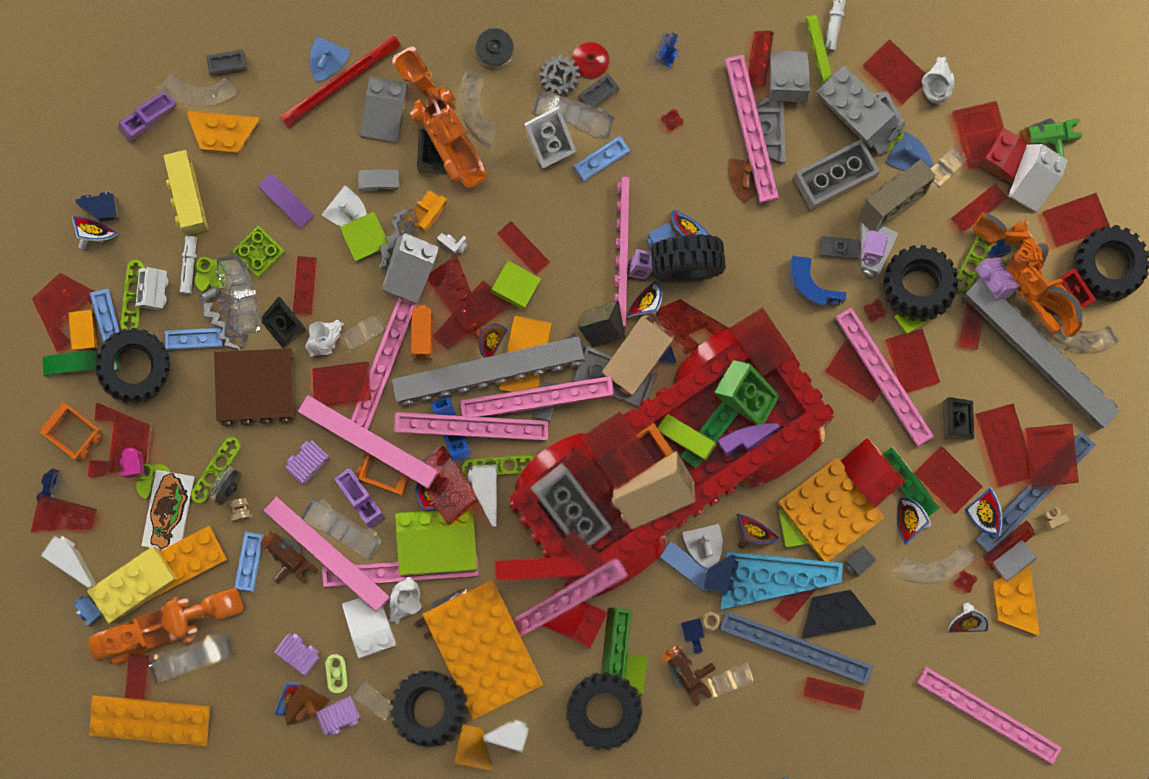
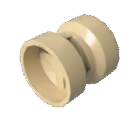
M246 498L228 502V507L232 511V522L251 517L250 511L246 507L248 504Z

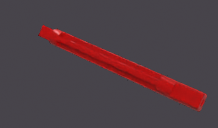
M392 35L281 115L280 118L283 123L289 127L401 46L396 36Z

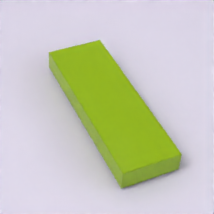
M669 414L666 415L657 428L662 435L705 461L716 446L715 442Z

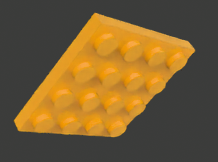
M838 457L777 502L818 557L825 562L830 561L885 518L877 507L874 508L845 472V466Z

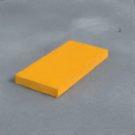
M514 315L507 353L547 344L552 323ZM533 374L525 375L526 378L521 380L507 379L506 383L500 384L499 390L516 392L539 388L541 375L533 376Z

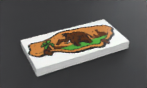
M156 470L141 546L150 548L153 546L163 550L183 539L191 501V492L194 486V476Z

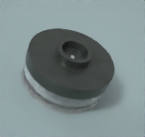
M491 28L482 32L475 46V54L478 61L483 66L491 69L505 66L510 61L514 50L513 40L510 35L498 28Z
M226 465L212 483L207 498L220 506L223 505L235 493L241 472Z

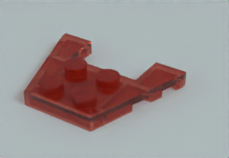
M62 273L54 277L32 298L58 353L71 342L58 326L69 317V312H74L86 300L92 304L90 293L95 292Z
M681 299L660 307L656 312V316L667 331L671 330L675 335L673 339L676 343L682 344V351L686 355L693 352L699 346L689 334L702 328H706L712 335L729 329Z
M96 403L94 420L114 422L109 461L89 460L87 477L95 478L123 471L120 459L124 449L135 448V450L142 452L143 464H148L152 426L100 403Z

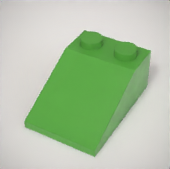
M734 360L715 391V394L726 405L755 425L765 423L780 397L751 364Z

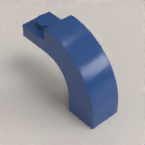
M792 256L790 264L791 282L795 291L804 301L823 309L826 306V301L830 305H840L845 302L846 292L825 290L814 283L810 273L812 258Z
M449 396L431 402L435 415L456 416ZM443 435L453 462L464 460L466 457L471 456L464 436Z

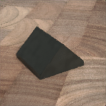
M422 128L419 129L418 172L447 173L444 168V162L427 131Z
M278 297L259 319L282 348L287 347L307 331L281 297Z
M619 301L586 310L578 328L592 347L625 339Z
M947 397L943 401L944 439H974L973 401Z

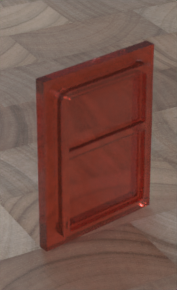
M997 101L953 111L968 169L981 166L979 164L995 136L1004 128Z
M621 411L581 437L615 489L628 483L631 479L655 464Z
M1062 424L1026 428L1032 487L1079 483L1073 425Z

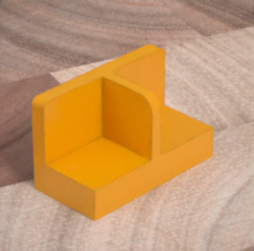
M429 190L421 202H417V207L408 218V221L424 233H427L448 204L447 199Z
M92 310L69 312L72 349L98 351L95 313Z

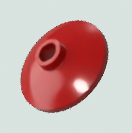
M595 42L581 44L576 48L572 56V60L575 61L574 67L579 66L577 73H580V76L587 79L602 76L609 66L607 50ZM588 56H593V57H594V60H593V61H589V60L587 59V57H588Z

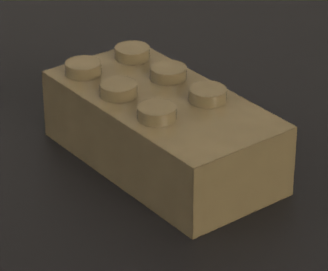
M919 160L902 174L900 172L897 173L889 184L884 183L876 194L871 193L865 199L866 203L860 209L861 213L858 219L869 230L878 232L925 196L936 174L922 160Z

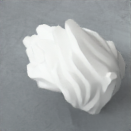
M937 57L934 67L922 79L925 96L932 103H936L939 106L952 95L955 84L954 76L946 62V57Z
M339 320L333 323H322L319 321L312 323L309 326L310 334L305 343L309 356L331 354V349L335 348L336 340L341 337L339 332L342 331L341 327L344 323Z
M407 577L406 580L397 583L392 589L393 592L390 595L389 606L390 623L398 624L400 619L416 614L422 607L419 602V585L411 577Z

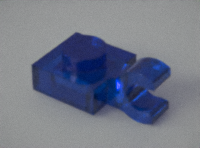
M665 32L663 35L664 42L659 44L655 60L666 67H672L677 53V49L674 48L678 40L677 34L672 32L670 35Z
M1003 238L996 241V245L992 246L988 255L989 258H1000L1008 255L1012 250L1009 244L1005 245V239Z
M52 468L47 473H44L41 480L43 489L37 495V501H40L42 495L47 497V504L52 502L53 490L56 487L59 470Z
M700 618L682 622L681 627L685 642H692L694 654L702 653L703 650L699 639L705 638Z

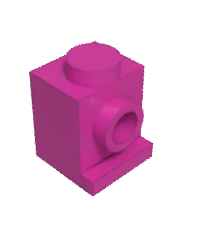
M135 448L124 449L120 459L121 468L124 470V472H121V476L132 478L145 475L142 452L135 450Z

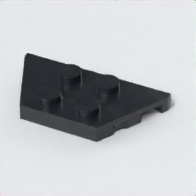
M851 590L815 596L811 599L802 639L876 625V621Z

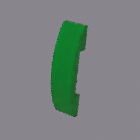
M98 351L70 352L44 356L43 375L53 376L63 375V373L96 371ZM120 353L115 359V371L121 370Z

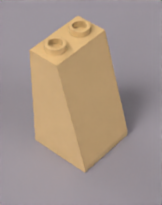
M646 314L642 316L602 371L605 374L604 377L611 376L613 383L616 382L621 386V391L627 395H634L678 338V335L651 315Z
M674 452L615 488L612 502L616 509L619 508L621 511L623 522L625 524L628 523L632 530L695 502L694 481L678 453Z

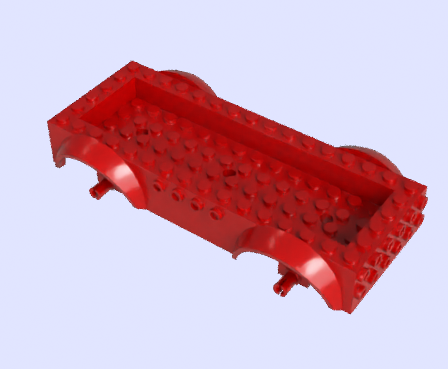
M766 322L756 330L746 326H735L717 333L698 346L682 362L675 374L673 386L668 389L662 388L656 393L657 397L652 400L650 398L640 403L641 407L636 411L631 409L624 414L625 418L620 422L618 420L613 421L608 425L609 429L597 437L580 433L554 443L539 453L522 470L515 484V493L509 496V506L515 514L519 513L521 524L526 530L529 529L532 532L531 538L536 546L540 545L542 547V554L545 558L614 554V559L618 558L627 573L626 577L591 597L605 594L644 571L665 551L667 547V534L676 528L680 529L686 525L689 519L692 517L696 518L702 514L705 508L708 506L712 507L718 503L724 495H730L740 484L746 488H754L766 484L801 464L823 444L826 437L824 427L833 420L834 416L832 414H834V411L829 404L825 405L821 398L823 396L818 388L814 389L810 384L812 380L806 372L803 373L799 368L801 365L795 356L791 357L787 344L783 340H779L776 328ZM733 360L751 364L780 395L764 423H777L780 431L748 453L742 448L727 459L718 446V440L740 429L755 426V424L738 413L717 440L716 446L706 461L703 459L696 469L681 458L694 481L695 502L631 530L628 523L625 524L623 522L619 508L616 509L612 502L614 489L629 480L624 473L626 470L624 465H619L613 457L615 454L614 449L653 423L658 428L667 414L699 433L722 403V400L715 394V391ZM649 433L621 451L637 475L664 458V455ZM662 435L672 451L677 452L680 457L686 448ZM560 464L568 469L612 528L582 553L575 548L531 489L533 485ZM585 576L562 577L565 581L564 587L572 585Z

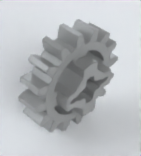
M559 54L558 59L551 56V62L545 60L546 66H541L543 72L539 73V77L544 78L541 80V85L546 84L545 91L551 89V95L558 92V96H561V92L568 95L569 89L574 91V85L579 84L577 79L580 78V73H576L579 71V66L574 67L575 61L569 62V56L562 59L561 54ZM552 67V73H549V75H547L549 69ZM557 70L561 75H563V81L559 76H557ZM572 76L571 81L567 84V79Z

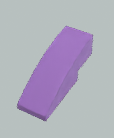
M164 90L135 108L134 113L119 122L118 129L129 142H132L168 114L176 106V102Z
M272 173L258 185L259 189L300 229L314 217L309 209Z
M777 423L743 428L718 440V446L727 459L742 448L748 453L779 432L780 427Z
M350 467L334 478L369 529L385 519Z

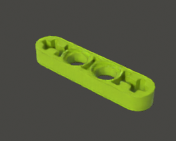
M811 15L806 17V24L820 80L823 85L832 77L817 16Z
M977 235L957 274L959 282L963 280L965 275L968 276L965 282L967 287L960 288L958 283L956 290L958 293H965L972 286L978 274L976 270L968 272L966 264L973 263L977 267L985 260L993 244L987 241L983 243L982 240L984 238ZM976 246H980L984 249V254L982 256H978L974 253V248Z
M132 260L127 265L121 315V328H126V330H130L125 326L130 320V317L126 316V314L136 315V317L132 316V323L135 326H131V328H137L138 330L140 325L141 308L137 307L134 311L127 309L129 302H136L137 292H130L129 286L132 283H138V279L134 278L135 273L131 269L136 264H138L139 268H145L140 260Z
M229 437L222 443L194 486L191 497L196 503L204 504L209 500L241 450V444L236 438ZM233 442H236L235 446L237 448L235 450L231 449L228 453L229 455H232L231 458H229L226 454L222 453L223 450L226 453L229 450V447L227 446L228 443L232 444ZM220 457H224L227 460V464L223 468H219L216 465V461ZM210 473L216 475V481L213 484L206 482V476ZM203 482L204 485L211 489L209 491L205 489L203 492L205 497L197 500L196 492L203 490L204 487L200 486Z
M525 455L470 459L463 463L462 471L468 477V470H465V468L469 464L478 465V463L482 462L481 465H485L488 462H492L497 465V476L518 475L526 466H520L521 471H517L518 464L516 460H520V464H524L526 460L531 462L534 457ZM506 461L514 463L515 467L512 471L504 469L503 466Z

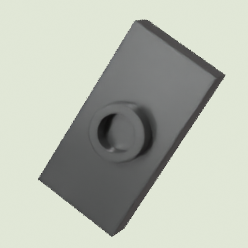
M244 50L206 56L210 75L247 69Z
M607 74L578 95L586 108L591 111L620 88L611 76Z
M822 236L820 256L858 259L860 239Z

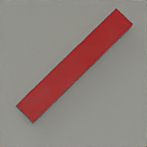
M614 554L495 561L496 581L586 576L613 561Z

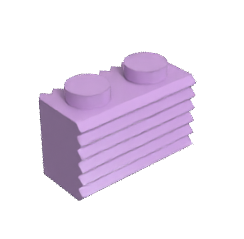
M870 230L865 239L861 260L865 261V264L875 266L880 263L884 256L887 238L889 237L888 234Z
M999 257L985 259L975 268L996 300L1010 297L1019 288V285Z
M312 440L310 442L306 441L299 448L301 452L296 457L292 455L286 461L287 466L285 469L302 485L330 458Z
M288 633L274 653L307 676L321 658L317 655L319 651L311 645L306 647L302 644L304 640L296 633L293 636Z
M351 696L318 711L316 716L324 735L329 734L330 737L340 733V728L345 725L350 728L358 724V719L361 718Z

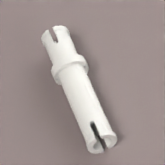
M834 0L833 9L830 10L829 15L831 18L825 41L826 51H829V48L831 52L836 50L841 20L845 15L843 11L846 0Z
M185 236L179 291L181 294H192L194 262L197 259V254H195L197 237Z

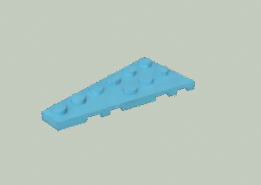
M726 552V558L730 555H735L736 561H739L737 572L732 574L731 579L734 580L732 591H728V595L722 594L721 610L840 584L843 563Z

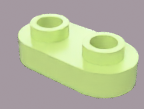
M333 654L327 658L325 663L328 688L332 692L339 694L344 692L348 686L346 662L342 656ZM338 661L339 667L334 668L333 662ZM340 680L342 685L337 688L335 681Z

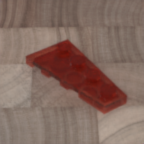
M455 254L429 274L428 281L469 334L480 326L483 320L459 258Z
M483 280L433 335V338L448 350L510 308L512 304L491 293L492 287Z
M573 447L562 461V465L568 469L610 525L620 512L619 508L616 509L614 507L612 498L614 489L621 484Z

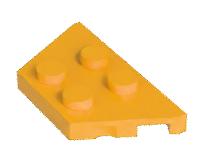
M187 111L201 151L239 154L244 147V143L252 135L251 133L256 125L260 123L259 117Z
M1028 565L1008 582L1002 577L993 582L996 615L998 622L1011 625L1033 635H1039L1031 565Z

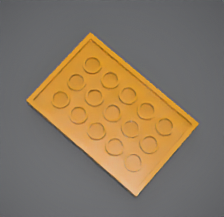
M493 579L422 613L453 679L464 690L462 693L467 697L468 701L465 703L473 720L543 686L542 680Z

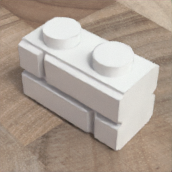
M150 267L139 269L136 307L150 310L163 309L167 301L165 296V288L168 285L167 271Z

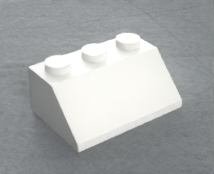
M515 720L514 724L509 722L485 735L483 740L523 752L529 728H526V723Z

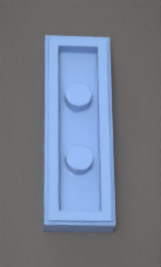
M618 136L573 165V168L584 183L629 154L630 149L622 137Z
M109 288L90 293L102 343L114 332H120Z
M222 328L164 331L166 351L223 348V340L219 339Z
M244 532L234 587L237 590L254 592L264 541L263 534Z
M670 542L660 558L702 591L706 592L704 584L708 569L701 566L694 558L673 542Z

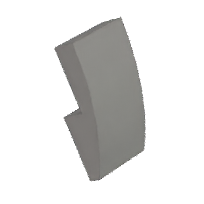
M373 169L358 171V190H398L399 188L398 170Z

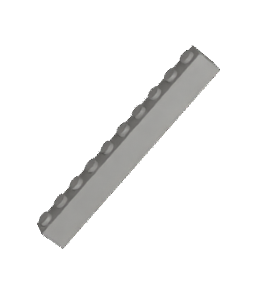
M981 278L962 295L974 309L1099 429L1105 428L1120 412L1117 409V404L1111 399L1108 400L1103 395L1104 392L1101 388L1089 382L1090 378L1085 373H1080L1075 368L1076 365L1073 361L1062 356V351L1057 346H1052L1048 342L1047 336L1042 332H1038L1029 319H1024L1017 307L1011 306L1006 301L1007 298L996 300Z
M578 336L392 379L396 402L402 404V406H408L413 404L415 400L425 402L432 400V397L437 395L439 397L450 396V392L458 391V393L468 392L469 388L477 387V389L486 388L489 383L503 384L507 382V379L511 378L521 380L526 378L525 375L528 374L538 376L550 369L552 372L562 370L563 366L577 367L582 365L581 362H585L580 337Z

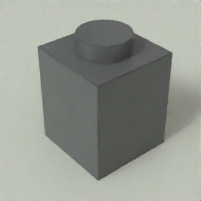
M863 546L845 562L847 565L845 568L852 576L856 575L858 577L876 559Z

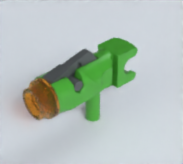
M1049 118L1025 127L1024 130H1020L1019 137L1027 145H1046V143H1052V145H1055L1056 153L1065 158L1062 141H1075L1082 138L1081 132H1074L1072 130V127H1075L1080 120L1071 119L1056 123L1053 119Z

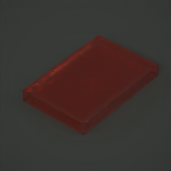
M890 39L863 64V67L902 105L923 86L922 79L926 73Z
M1097 193L1042 212L1056 247L1087 237L1094 230L1109 225Z
M763 307L730 327L731 332L762 377L795 356Z
M923 329L885 340L898 381L906 393L940 383Z
M846 339L825 372L874 402L881 390L850 341Z
M369 362L312 369L313 397L322 404L329 406L371 400Z
M943 446L914 473L954 514L983 487Z

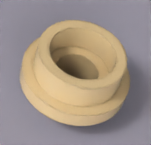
M708 612L702 617L701 624L705 630L712 632L720 627L721 619L718 614ZM709 618L714 619V625H708L707 620Z

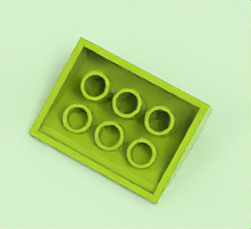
M473 508L396 513L400 576L477 571Z

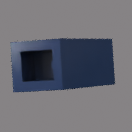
M102 192L99 196L94 197L92 195H83L80 197L81 199H75L76 204L82 210L101 223L120 220L117 198L111 192Z
M735 555L728 556L708 569L704 584L705 590L728 595V591H732L734 586V580L731 579L732 574L737 572L739 561H736Z

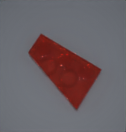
M40 494L31 532H38V530L92 529L97 509Z

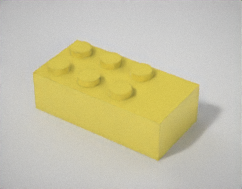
M186 150L163 155L169 177L166 183L168 190L173 195V198H170L171 204L178 214L175 216L177 227L186 236L209 231L192 159Z
M152 546L90 588L88 593L107 622L115 624L177 582L178 579L159 549Z

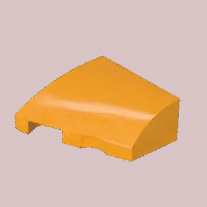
M462 724L463 730L460 734L454 763L491 771L492 765L486 742L483 740L482 728Z

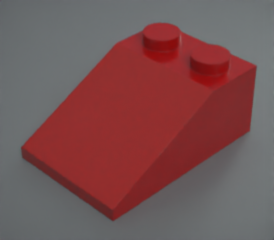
M1003 128L995 136L979 165L1013 185L1027 144L1019 136Z
M868 437L841 460L845 466V472L874 508L906 481Z
M554 589V591H553V593H552L551 596L555 595L556 593H558V592H560V591L557 590V589ZM582 601L542 626L591 649L607 616V612Z

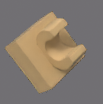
M1058 507L1054 508L1056 512L1055 517H1052L1049 511L1045 512V517L1050 520L1045 523L1048 530L1069 521L1066 514L1060 516L1061 510Z

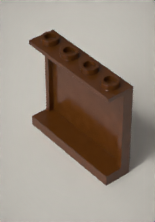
M291 348L214 352L216 421L221 423L222 426H232L234 422H241V425H252L253 421H260V424H271L272 420H279V423H290L291 419H296L293 396V350Z

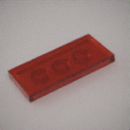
M1014 403L977 413L976 417L998 488L1035 478L1036 474Z
M441 445L422 461L438 471L429 489L425 486L424 488L445 522L450 526L478 503L479 500L456 463L453 462L447 449Z

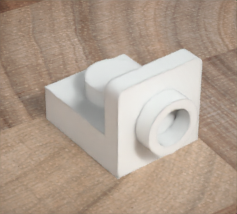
M441 233L437 238V243L455 257L458 253L462 254L467 247V238L465 236L457 244L455 243L456 240L449 234L445 236Z

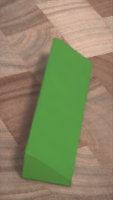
M608 608L601 674L603 672H610V674L615 675L616 673L621 675L622 679H625L632 610Z

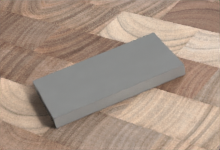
M586 346L583 353L585 362H581L582 365L578 366L572 382L604 377L605 374L602 371L613 357ZM651 372L634 395L625 394L620 390L621 386L614 382V397L612 398L640 408V403L649 397L657 373Z

